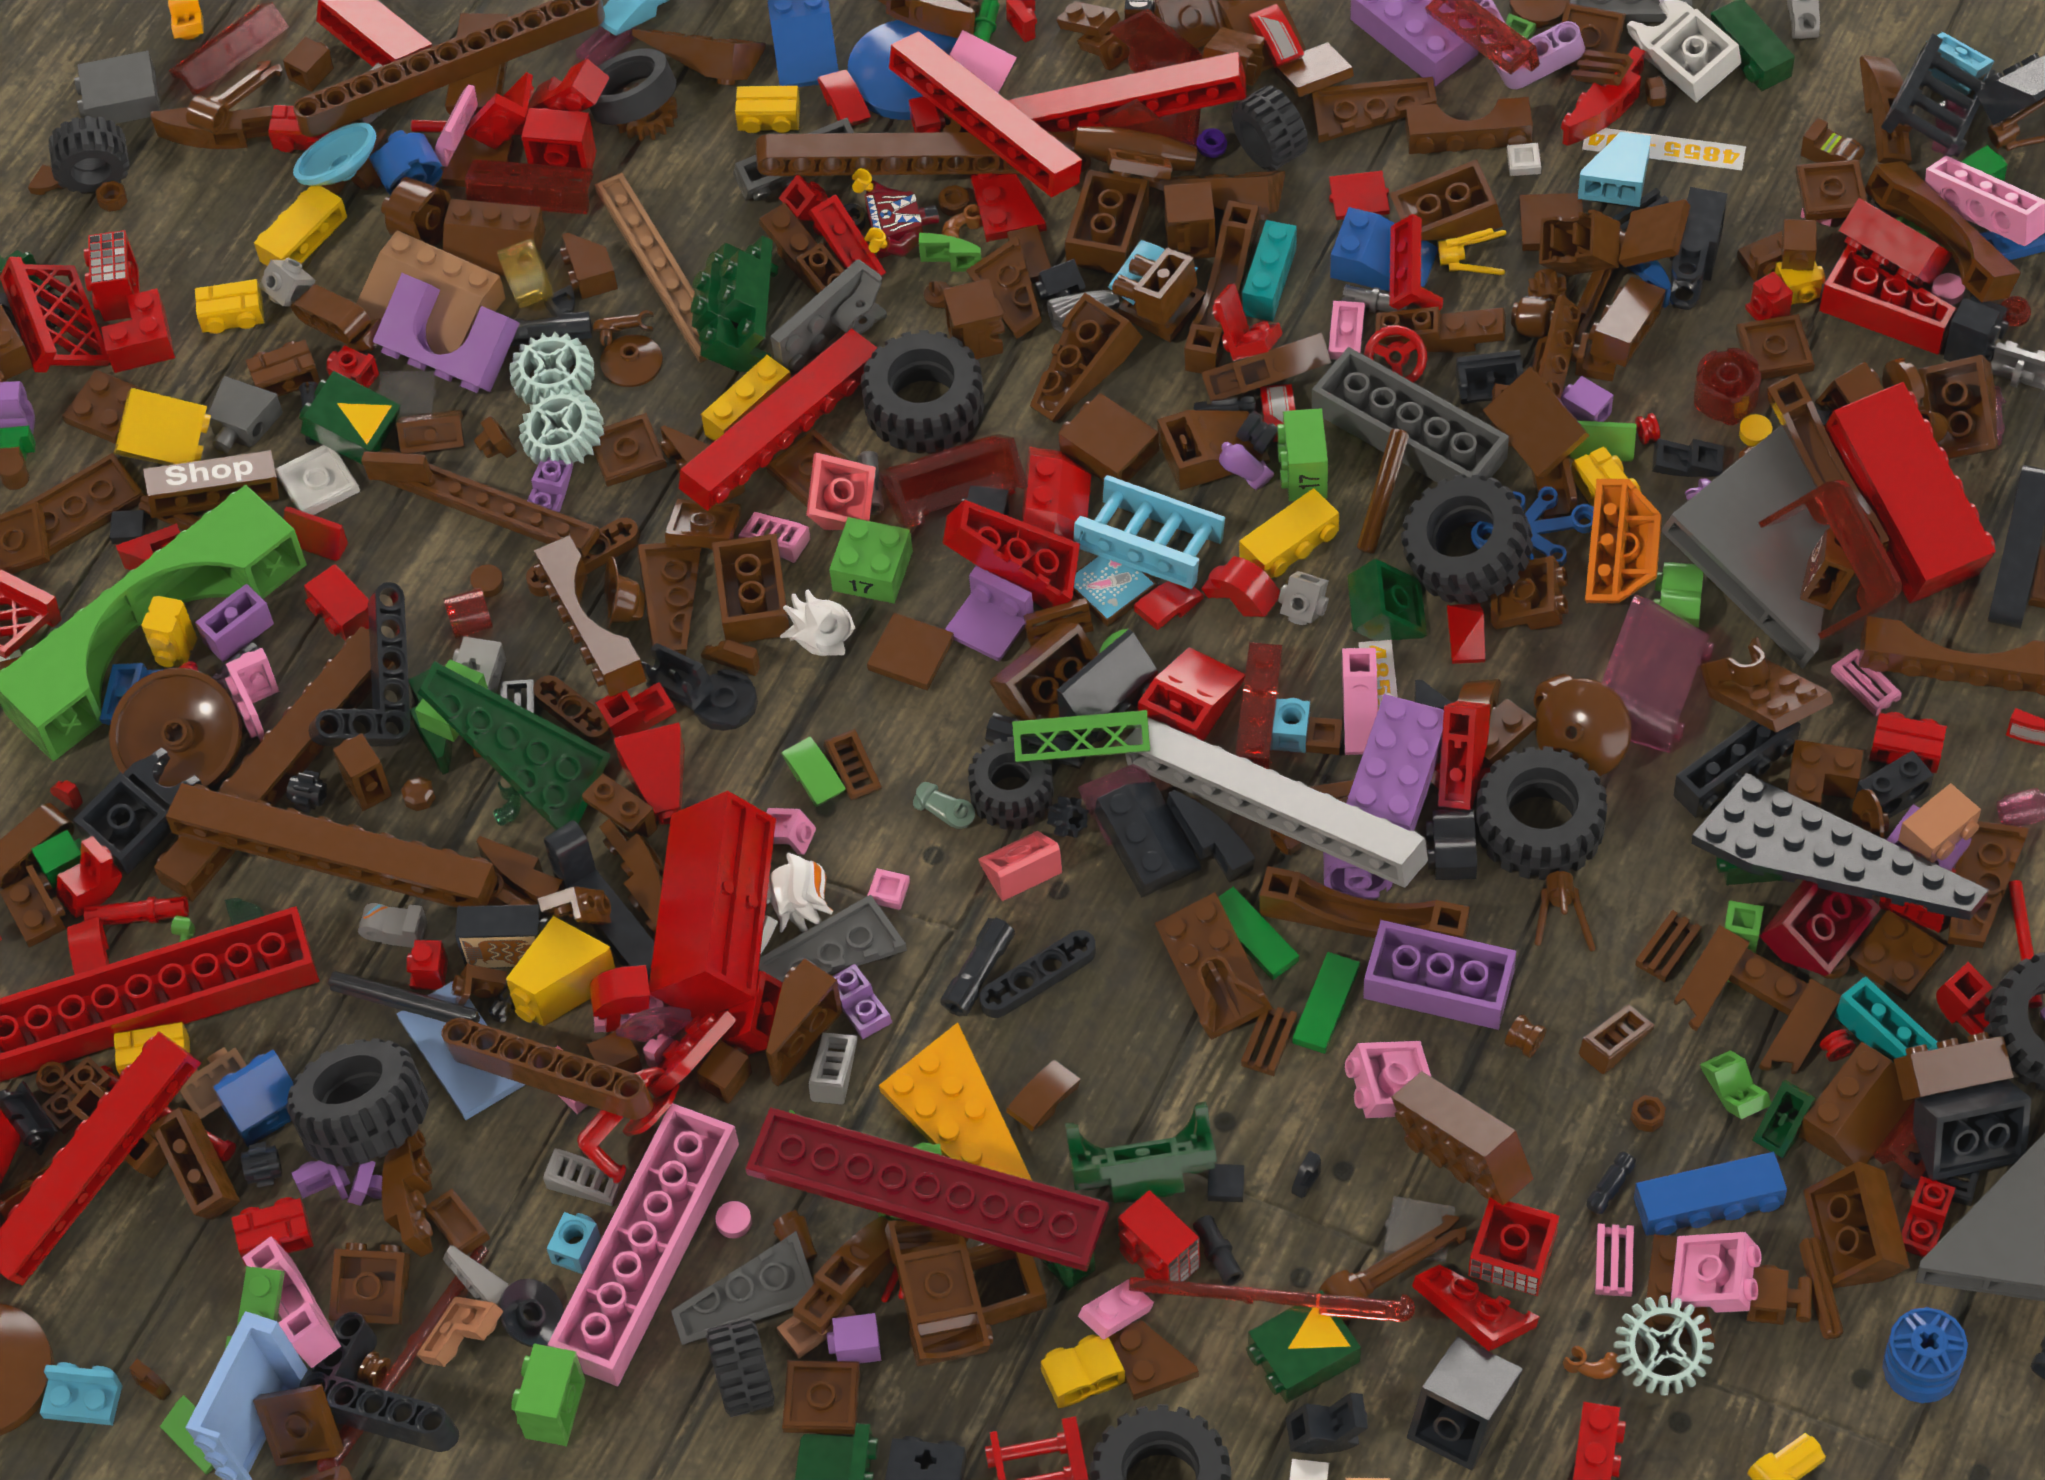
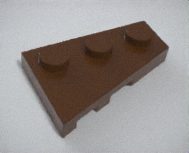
M1018 236L966 270L973 282L989 279L995 299L999 298L1004 316L1001 317L1002 321L1016 339L1043 322Z
M1654 1234L1646 1298L1651 1297L1656 1307H1658V1300L1662 1295L1667 1296L1668 1307L1672 1305L1671 1293L1677 1237ZM1695 1307L1689 1317L1693 1320L1695 1317L1703 1315L1705 1320L1697 1325L1699 1330L1710 1328L1712 1331L1707 1307ZM1657 1315L1648 1318L1643 1323L1649 1328L1653 1327L1659 1332H1664L1672 1325L1675 1319L1669 1316ZM1684 1327L1679 1337V1344L1692 1345L1691 1337ZM1713 1331L1710 1335L1702 1337L1703 1342L1714 1343L1715 1347ZM1671 1335L1666 1336L1664 1339L1661 1340L1659 1339V1337H1656L1655 1339H1657V1341L1669 1342V1338Z

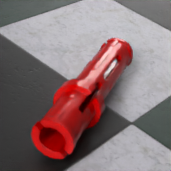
M152 896L148 897L147 900L84 907V921L100 917L102 925L149 921L153 924L158 923L159 920L174 918L175 916H189V904L186 896L157 899V897Z

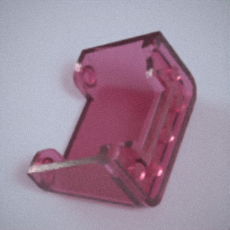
M1638 595L1633 597L1602 683L1609 686L1619 695L1628 710L1632 729L1630 742L1670 753L1674 741L1680 743L1686 723L1680 722L1681 714L1698 666L1702 665L1703 661H1710L1715 643L1709 642L1710 635L1649 598Z

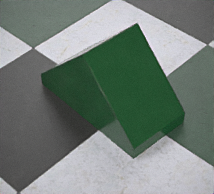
M1784 1080L1752 1141L1774 1152L1783 1159L1798 1139L1803 1118L1815 1103L1816 1097Z

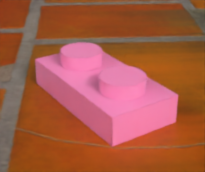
M1333 301L1328 349L1330 359L1337 360L1348 347L1361 353L1365 303Z
M1128 1279L1084 1305L1078 1317L1104 1340L1149 1313L1154 1302Z

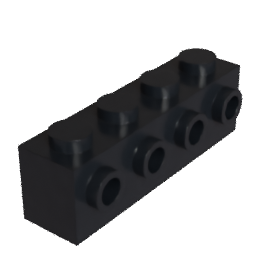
M1752 720L1677 774L1673 796L1695 818L1704 812L1710 813L1714 811L1722 799L1728 795L1746 773L1752 776H1761L1781 756L1785 758L1791 755L1795 739L1798 740L1801 724L1796 722L1778 732H1774Z

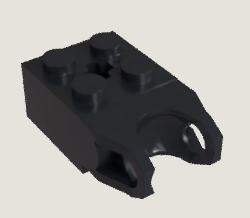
M1690 187L1686 200L1691 207L1678 255L1670 257V261H1673L1670 302L1673 308L1684 310L1693 308L1700 299L1704 280L1711 281L1723 232L1728 193ZM1679 288L1691 290L1693 297L1688 301H1682L1676 298L1675 292Z
M163 748L133 763L123 774L120 772L73 819L79 832L86 839L93 836L101 846H106L113 856V862L127 874L172 831L165 816L181 783L192 786L195 784L202 785L200 779L196 776L172 787L159 785V779L171 759L167 754L168 752Z

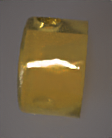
M529 238L497 251L504 274L516 302L519 303L520 309L554 295L550 278L533 239Z

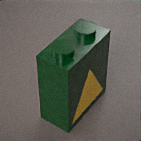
M333 371L327 381L324 379L320 381L314 393L316 398L312 404L307 402L304 405L299 419L302 420L301 434L363 465L361 461L363 453L366 451L378 452L396 425L401 405Z
M1322 1290L1248 1331L1246 1351L1250 1360L1255 1366H1262L1267 1374L1265 1380L1274 1395L1280 1393L1286 1404L1360 1362V1345Z

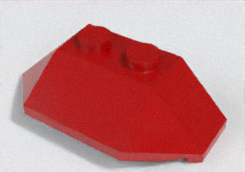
M1029 447L1021 521L1073 541L1075 522L1079 516L1088 518L1091 474L1061 451Z

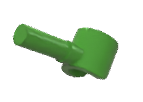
M175 916L172 921L171 932L174 935L180 936L179 942L193 937L195 926L189 918Z

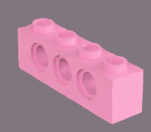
M1944 156L1926 169L1925 182L1965 220L1971 221L2023 246H2027L2045 233L2044 199L1949 156Z

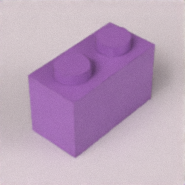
M247 583L195 622L203 643L222 662H225L274 624L267 603Z

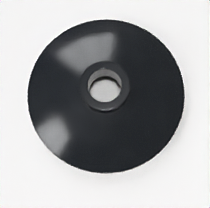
M520 1279L511 1283L503 1291L498 1305L503 1310L500 1320L507 1333L514 1340L528 1347H533L534 1344L547 1346L564 1313L563 1305L557 1294L546 1284L534 1279ZM524 1314L529 1317V1320L525 1318Z

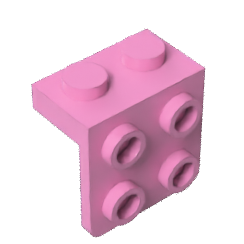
M263 648L254 652H247L240 658L226 663L230 676L225 678L232 694L231 696L236 703L239 713L242 714L243 721L251 738L258 736L260 742L265 733L253 703L280 692Z

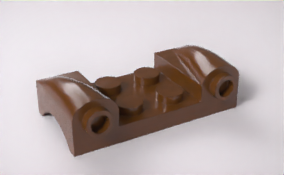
M888 1221L885 1232L892 1262L896 1265L910 1324L909 1335L917 1367L987 1353L990 1344H993V1334L989 1322L985 1323L966 1245L968 1238L910 1221Z

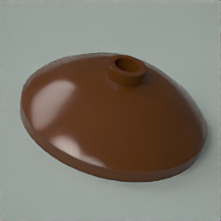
M1575 678L1564 681L1553 687L1544 696L1536 713L1537 728L1535 729V734L1540 750H1543V746L1553 747L1555 752L1561 753L1562 750L1573 753V759L1582 758L1589 764L1588 771L1594 770L1598 776H1602L1618 766L1628 751L1632 732L1628 710L1619 695L1600 681L1589 678ZM1571 726L1577 729L1576 737L1572 736L1570 732Z

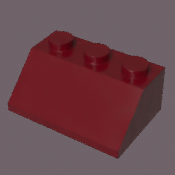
M1803 880L1759 936L1782 961L1827 976L1881 908L1873 899L1818 888V884H1815V882Z

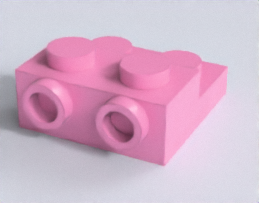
M1421 1041L1358 1043L1345 1062L1346 1075L1349 1078H1354L1356 1084L1354 1092L1355 1105L1358 1109L1363 1108L1365 1118L1395 1117L1396 1108L1391 1097L1421 1071L1431 1077Z
M1746 1232L1678 1236L1671 1304L1675 1298H1680L1682 1300L1680 1308H1686L1692 1304L1694 1307H1711L1715 1313L1750 1311V1301L1756 1300L1758 1297V1285L1753 1278L1754 1267H1759L1761 1264L1759 1246L1755 1244Z

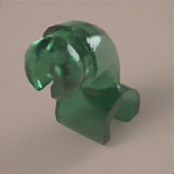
M499 781L498 787L501 797L507 800V802L502 805L503 807L495 809L493 814L497 824L503 826L517 818L521 810L522 799L521 795L512 786L504 788Z

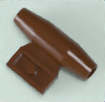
M1075 127L1072 138L1073 152L1107 163L1109 170H1112L1114 174L1129 177L1131 174L1142 175L1146 180L1159 182L1161 179L1170 180L1172 171H1193L1196 163V146L1161 134L1119 127Z

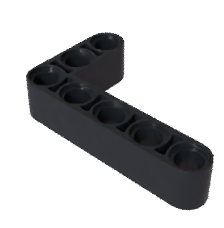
M2023 465L1987 622L2021 629L2045 525V469L2028 465Z
M386 582L381 584L371 595L368 602L373 709L323 710L313 719L308 730L310 738L318 745L339 746L344 740L356 737L359 733L353 728L352 724L354 721L361 722L365 726L366 734L363 735L370 746H394L410 730L405 596L401 587L396 583ZM380 595L389 596L393 606H385L380 601ZM381 627L391 628L394 632V638L384 636ZM382 659H391L395 663L396 670L385 668ZM384 690L393 691L397 696V702L388 701L384 696ZM320 721L329 722L333 727V733L323 732L320 728ZM393 722L396 724L399 733L396 735L389 733L385 723Z
M571 820L543 838L553 875L563 880L565 889L581 887L604 890V894L608 897L611 904V923L605 925L589 924L602 941L610 946L611 952L623 967L646 965L649 983L654 941L596 870L589 842L579 825L574 820Z
M348 1312L340 1316L332 1327V1331L341 1347L314 1367H309L300 1382L299 1388L322 1384L336 1423L435 1452H445L453 1448L458 1442L459 1430L442 1407L356 1382L361 1363L370 1352L374 1351L377 1345V1336L361 1314Z

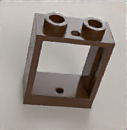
M987 1243L967 1248L973 1271L1015 1258L1027 1292L1025 1295L983 1307L982 1312L985 1323L989 1322L991 1326L1047 1308L1046 1293L1033 1256Z

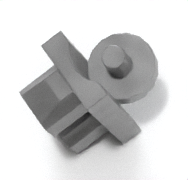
M2008 340L2004 344L1997 343L1991 362L1993 375L2010 379V386L2016 388L2020 382L2039 389H2045L2044 351L2029 352L2021 349L2017 343Z

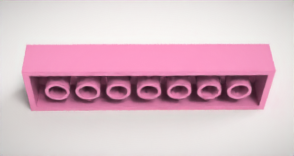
M673 1103L668 1108L548 1343L549 1347L576 1351L584 1374L619 1386L739 1146L735 1126Z

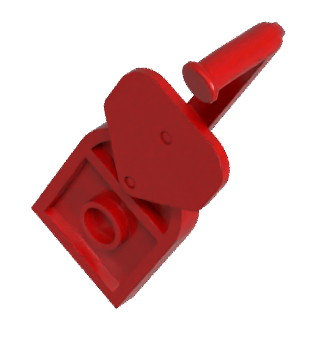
M727 1010L715 1014L710 1012L704 1017L696 1016L685 1027L686 1035L680 1041L675 1040L664 1050L662 1055L665 1058L657 1067L646 1068L635 1073L641 1076L648 1091L654 1096L652 1099L653 1108L642 1119H631L623 1129V1133L626 1136L641 1134L648 1130L672 1105L680 1087L679 1083L735 1023L736 1019ZM600 1110L580 1132L577 1143L580 1150L604 1174L613 1179V1183L618 1184L626 1173V1165L617 1164L599 1144L623 1117Z

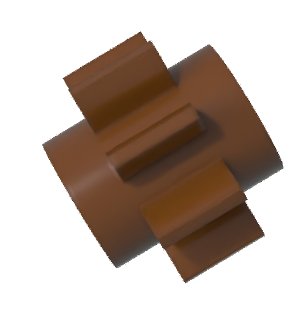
M1553 269L1539 270L1535 273L1534 278L1528 279L1529 296L1550 298L1554 305L1558 296H1566L1565 276L1558 277L1557 272Z

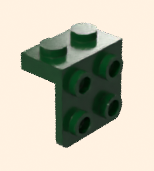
M856 1423L854 1437L804 1434L800 1439L795 1480H874V1472H870L871 1460H877L878 1438H873L871 1425Z

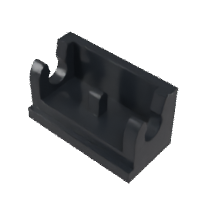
M1520 350L1456 357L1455 377L1461 404L1492 401V390L1495 383L1510 386L1524 373Z
M656 643L651 648L652 656L655 658V664L652 668L644 661L641 663L646 680L648 681L646 683L647 688L660 682L669 699L692 710H695L714 689V685L703 664L661 644Z

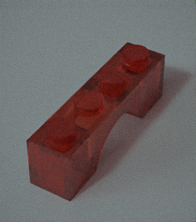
M1249 642L1235 755L1240 758H1247L1254 764L1270 769L1276 700L1280 690L1282 674V645Z

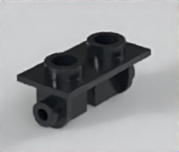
M21 1081L15 1092H10L8 1089L0 1091V1108L8 1119H15L12 1125L22 1138L23 1144L30 1146L31 1149H35L38 1155H42L58 1130L26 1083Z

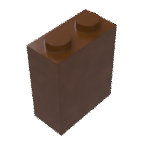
M1099 393L1092 401H1087L1082 406L1079 414L1072 421H1067L1063 424L1059 431V447L1062 453L1102 481L1108 475L1128 482L1159 451V432Z

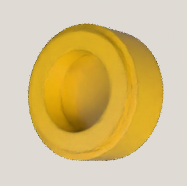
M1749 415L1740 424V439L1748 446H1756L1772 433V424L1768 418L1762 415Z

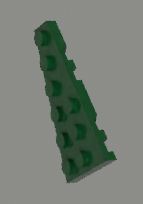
M434 661L417 693L556 830L571 820L579 824L588 805L583 800L582 794L602 775L611 754Z

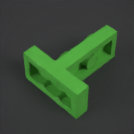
M246 1267L237 1326L245 1311L277 1321L285 1271ZM227 1336L225 1350L232 1336Z

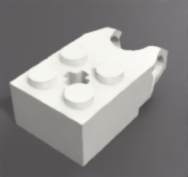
M1659 0V6L1667 16L1664 23L1651 27L1630 21L1627 24L1628 33L1637 42L1640 49L1645 51L1644 58L1697 103L1741 64L1739 45L1698 9L1694 10L1686 2L1680 0Z

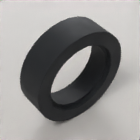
M636 49L619 54L599 65L598 68L610 78L596 104L589 109L597 122L606 125H618L643 118L660 108L672 96L676 88V79L665 55L655 49ZM647 78L631 90L611 95L617 89L630 82Z

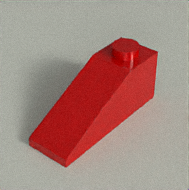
M1457 701L1444 706L1438 806L1466 810L1473 808L1489 738L1491 704Z

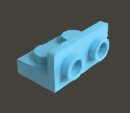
M1944 32L1937 35L1943 39L1938 52L1942 53L1941 57L1977 79L1988 73L1994 60ZM1936 68L1928 69L1932 72V76L1965 96L1970 94V88Z
M66 1362L58 1363L57 1366H45L44 1373L48 1378V1383L40 1414L44 1419L113 1426L122 1390V1384L113 1370L104 1366H94L92 1369L78 1368L76 1365Z

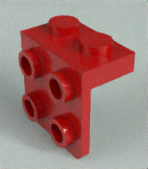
M526 72L504 96L496 93L470 120L464 134L495 150L504 141H509L514 130L519 125L523 126L525 124L529 100L534 92V86H532L533 75Z

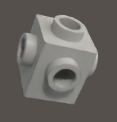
M286 258L285 260H270L259 287L268 294V298L274 303L282 306H291L295 300L314 285L316 280L302 269V265L299 262Z
M1300 571L1291 575L1288 585H1283L1278 601L1282 603L1280 614L1289 616L1288 620L1299 625H1307V623H1312L1318 619L1319 616H1323L1329 598L1325 597L1329 581Z

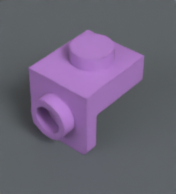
M310 1161L300 1166L298 1170L291 1172L302 1199L332 1185H336L342 1200L349 1198L344 1186L349 1185L350 1181L342 1165L335 1167L322 1161Z

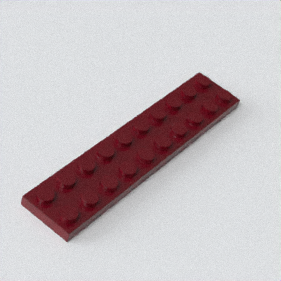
M772 1107L769 1108L745 1168L749 1176L1086 1272L1109 1210V1203Z

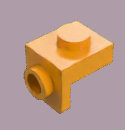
M168 0L174 39L190 40L204 33L203 16L199 0Z

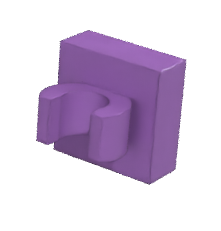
M370 1161L359 1164L347 1202L361 1206L366 1194L375 1199H382V1176L372 1175L376 1162Z

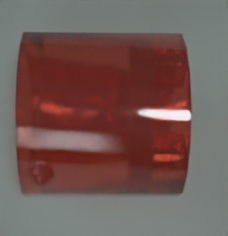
M481 587L443 598L455 639L493 628Z

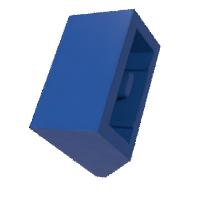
M274 1050L258 1055L249 1065L236 1073L227 1074L218 1084L213 1086L228 1120L247 1147L292 1121L287 1111V1098L290 1087L293 1086V1081Z

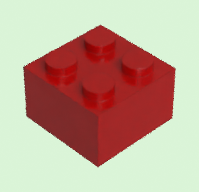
M529 108L521 137L530 175L590 180L597 150L589 113Z

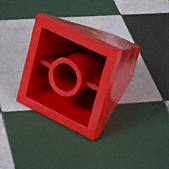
M679 722L614 738L620 765L641 800L653 807L655 821H658L661 825L670 824L671 814L682 809L685 747Z

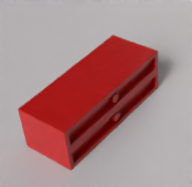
M1901 382L1834 410L1824 428L1851 479L1876 514L1890 540L1889 551L1883 555L1909 603H1914L1978 576L1995 554V542L1991 534L1987 531L1985 532L1982 527L1977 508L1974 504L1969 503L1964 494V486L1961 479L1953 474L1948 464L1949 460L1946 451L1939 447L1935 441L1930 422L1927 419H1923L1914 393L1908 391L1904 382Z
M728 790L671 814L649 990L651 996L692 1018L696 1016L704 1017L710 1012L714 1014L755 999L776 818Z

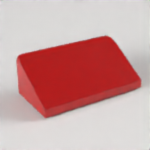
M286 506L284 509L283 519L294 528L302 550L333 561L340 559L348 545L344 528L341 524Z

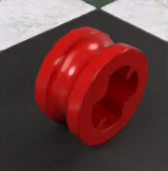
M1649 413L1647 418L1642 416L1636 417V431L1640 442L1643 445L1648 444L1650 439L1657 442L1658 438L1660 439V429L1656 416L1653 413Z
M1846 1029L1834 1031L1820 1042L1819 1046L1823 1051H1827L1826 1057L1830 1062L1845 1058L1856 1048L1854 1041L1848 1040L1850 1034Z

